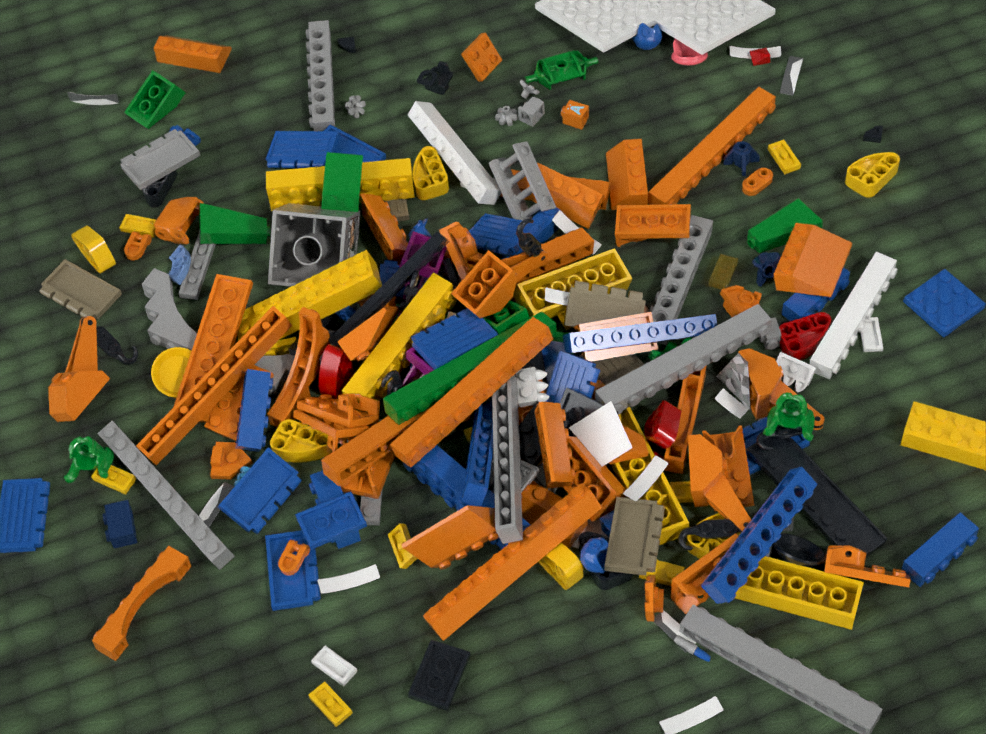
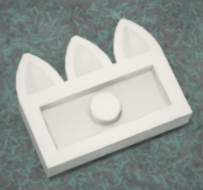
M780 352L776 360L778 366L782 367L783 382L787 386H790L795 380L797 392H801L807 385L809 386L817 369L816 367Z
M535 367L521 369L516 373L518 404L520 408L535 405L537 401L545 402L549 399L547 394L539 393L548 387L547 383L539 381L547 376L545 371L536 370Z

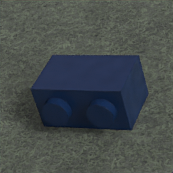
M129 500L105 505L106 513L102 515L104 524L108 525V530H105L107 542H111L114 549L138 543L133 511Z

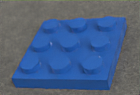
M946 269L905 296L903 300L908 307L943 338L983 310L986 305Z

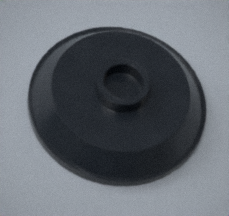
M780 533V539L773 543L776 553L787 562L813 568L826 561L825 552L816 544L802 537Z

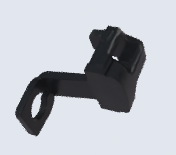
M440 61L438 66H434L431 70L422 71L417 78V83L424 85L431 92L444 95L449 88L448 84L453 77V72L450 71L447 63Z

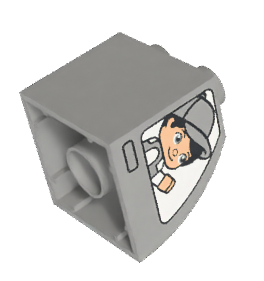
M288 203L274 209L272 215L268 284L294 286L356 255L360 211L321 209V206Z

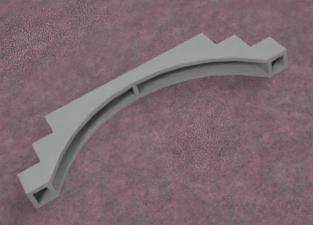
M154 268L142 283L144 294L150 299L145 305L147 317L153 321L147 330L150 340L153 344L164 346L167 349L182 347L192 351L197 333L187 325L177 311L170 275ZM322 354V355L320 356V358H319V364H320V365H321V360H322L323 354ZM295 355L263 356L255 364L274 374L272 390L268 391V395L272 394L278 397L290 373Z

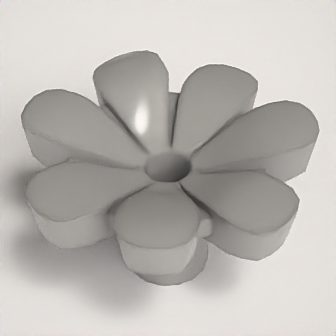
M520 80L524 89L521 93L523 98L526 99L529 94H539V91L534 89L532 85L528 86L523 80Z
M359 95L350 96L349 102L345 103L348 114L353 115L354 118H359V114L363 115L365 112L362 107H365L366 103L365 101L360 102L361 97Z
M509 106L498 108V114L495 116V120L499 121L500 125H504L506 122L508 126L513 125L512 120L516 121L518 119L517 111L510 109Z

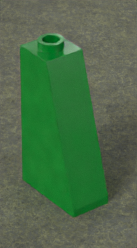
M798 198L748 230L747 243L752 249L762 253L786 245L796 223L810 224L822 228L823 220Z
M204 203L199 205L200 244H266L267 237H270V226H267L266 218Z

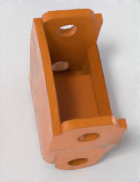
M197 197L170 200L154 223L156 236L165 241L188 245L189 238L185 233L197 215H199L198 206L203 201Z

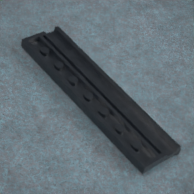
M436 232L329 338V342L341 348L338 344L340 339L380 311L410 282L413 272H420L450 241L439 232Z
M791 437L785 439L765 438L763 443L769 447L773 446L774 450L772 451L761 449L757 442L747 448L746 453L777 486L789 470L803 467L818 485L814 488L813 495L802 504L801 512L832 545L853 546L866 552L867 558L874 550L886 543L887 537ZM847 551L845 554L849 556L852 552Z

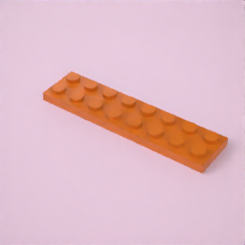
M216 274L174 406L234 346L253 286L252 280ZM213 408L199 422L208 423Z

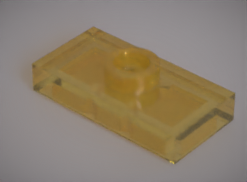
M720 254L708 286L718 289L728 288L738 264V259Z

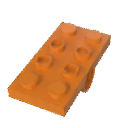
M256 365L251 368V370L270 372ZM271 372L270 378H273L274 374ZM245 375L214 406L209 422H206L204 425L206 429L235 442L237 439Z

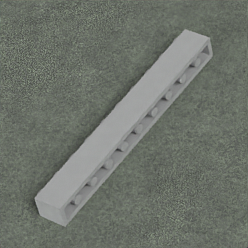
M757 304L595 391V400L604 405L612 401L619 415L626 408L637 405L641 400L654 396L656 392L663 388H669L676 381L687 378L689 374L702 370L712 362H717L726 354H731L739 347L750 344L754 339L765 336L771 329L772 319Z
M515 375L492 395L495 530L503 544L523 540L518 392Z
M113 421L97 433L219 570L235 557Z
M692 605L680 623V633L859 734H871L880 719L882 709L875 702L861 698L857 692L843 688L837 681L823 677L817 670L805 667L799 660L785 656L779 649L765 645L761 639L747 635L741 628L729 625L723 618L709 614L702 607L698 608Z

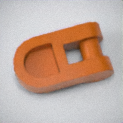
M133 231L124 247L127 259L138 260L141 258L147 245L151 243V235H140L139 232Z
M289 540L278 562L279 569L284 575L290 576L297 573L305 557L310 552L309 545H301L295 540Z

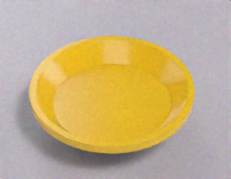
M182 347L170 348L160 353L154 360L151 376L155 387L162 394L172 398L177 397L191 350Z

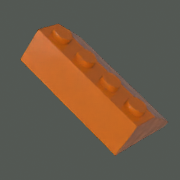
M796 223L774 272L776 290L832 297L851 250L852 242L815 225Z
M398 306L382 308L338 341V344L351 361L367 359L390 329L399 311Z
M467 505L401 544L402 548L431 568H440V570L451 566L452 561L461 560L467 556L469 551L478 550L488 540L493 541L499 538L495 530V508Z

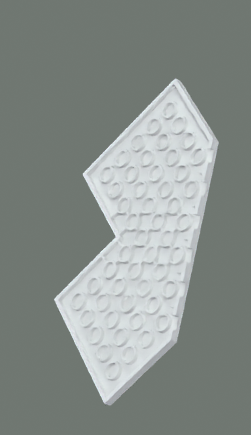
M541 0L535 3L536 10L603 53L637 35L638 27L641 23H645L648 27H652L657 23L662 31L703 55L775 15V8L761 0Z

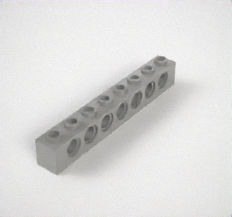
M329 20L308 22L309 29H306V38L309 39L306 42L307 52H310V54H307V63L310 64V66H307L308 77H311V79H308V88L311 89V92H308L309 102H312L309 105V113L312 115L309 118L310 128H314V131H324L329 125L335 127Z
M694 215L691 216L690 237L679 238V248L674 250L673 262L668 264L667 277H663L661 282V292H657L655 297L656 304L650 308L649 312L652 313L653 322L678 319L712 234L713 220ZM662 341L657 343L667 346L668 341Z

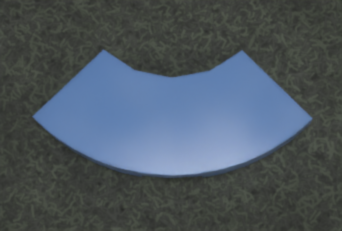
M180 244L169 258L172 261V268L169 272L170 279L179 285L187 276L191 264L189 251Z

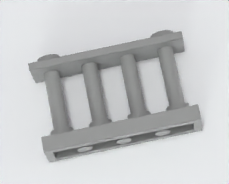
M528 142L512 145L515 154L508 159L504 157L489 162L513 219L522 221L527 218L532 219L531 215L539 210L543 212L556 208ZM519 160L523 170L513 175L510 166ZM526 176L530 186L521 192L517 182ZM533 193L537 203L528 208L524 199Z

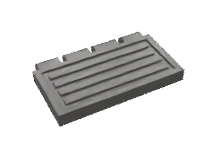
M174 129L164 135L165 139L160 137L149 143L150 148L145 145L134 152L135 156L130 154L121 159L122 164L120 165L122 170L139 190L200 156L199 150L181 130L177 131Z

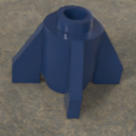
M740 141L723 158V164L732 165L734 162L737 167L741 168L742 176H746V166L752 162H759L760 157L749 143Z
M761 253L752 261L753 265L758 268L756 281L758 286L761 287L766 278L774 277V272L781 258L780 253Z

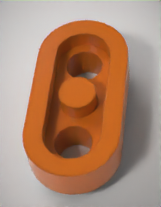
M760 168L752 173L742 183L743 193L748 196H754L772 183V171L768 168Z

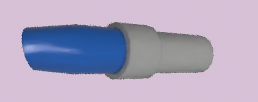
M680 635L676 636L674 642L686 649L687 652L707 662L710 661V655L696 644L689 642Z

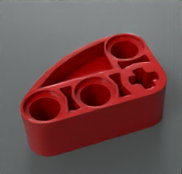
M819 312L780 325L779 329L782 335L780 349L782 353L800 361L814 354L830 328L831 316L825 312Z
M328 344L321 360L319 389L321 394L331 395L333 399H338V395L343 394V388L353 377L354 368L351 360L342 348Z
M665 400L662 401L645 423V438L663 449L669 448L677 437L682 410Z

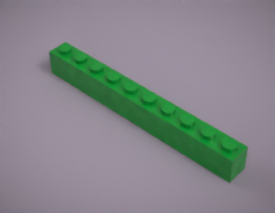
M541 311L532 316L549 327L553 339L557 337L556 323L544 312ZM532 317L384 397L385 413L400 425L426 411Z

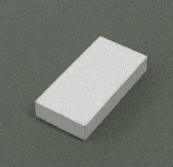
M878 317L865 318L864 322L866 324L860 333L863 351H883Z
M324 646L311 660L313 665L343 687L357 673L356 667L327 646Z

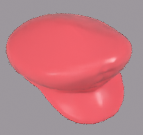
M674 39V52L671 55V59L675 63L693 66L707 59V52L701 55L677 39Z

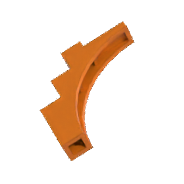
M302 307L299 311L300 332L295 358L283 389L267 413L270 425L277 428L286 419H296L294 418V410H298L297 401L311 397L309 386L320 372L319 358L326 346L330 344L329 331L322 327L320 314L313 309Z

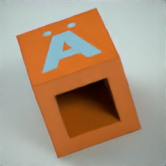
M569 100L567 105L563 106L561 110L563 124L582 130L589 118V106Z

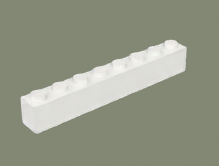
M415 101L408 113L410 119L436 149L478 204L494 205L501 194L498 184L432 103Z
M879 252L874 254L810 359L809 365L817 368L815 374L829 380L833 373L837 374L841 366V360H845L849 353L848 348L854 346L857 340V333H861L865 327L866 322H864V319H869L872 316L874 305H878L881 300V293L887 291L890 278L894 279L898 270L895 268L897 260Z

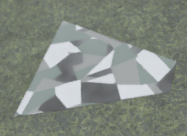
M738 353L716 377L751 411L748 362Z

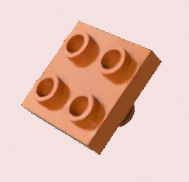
M481 33L461 53L478 82L483 81L502 61L486 33Z

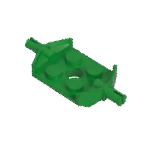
M575 50L538 60L536 71H534L533 75L525 76V81L527 84L538 81L551 90L552 84L581 76L585 80L587 67L598 64V58L587 59L579 51Z

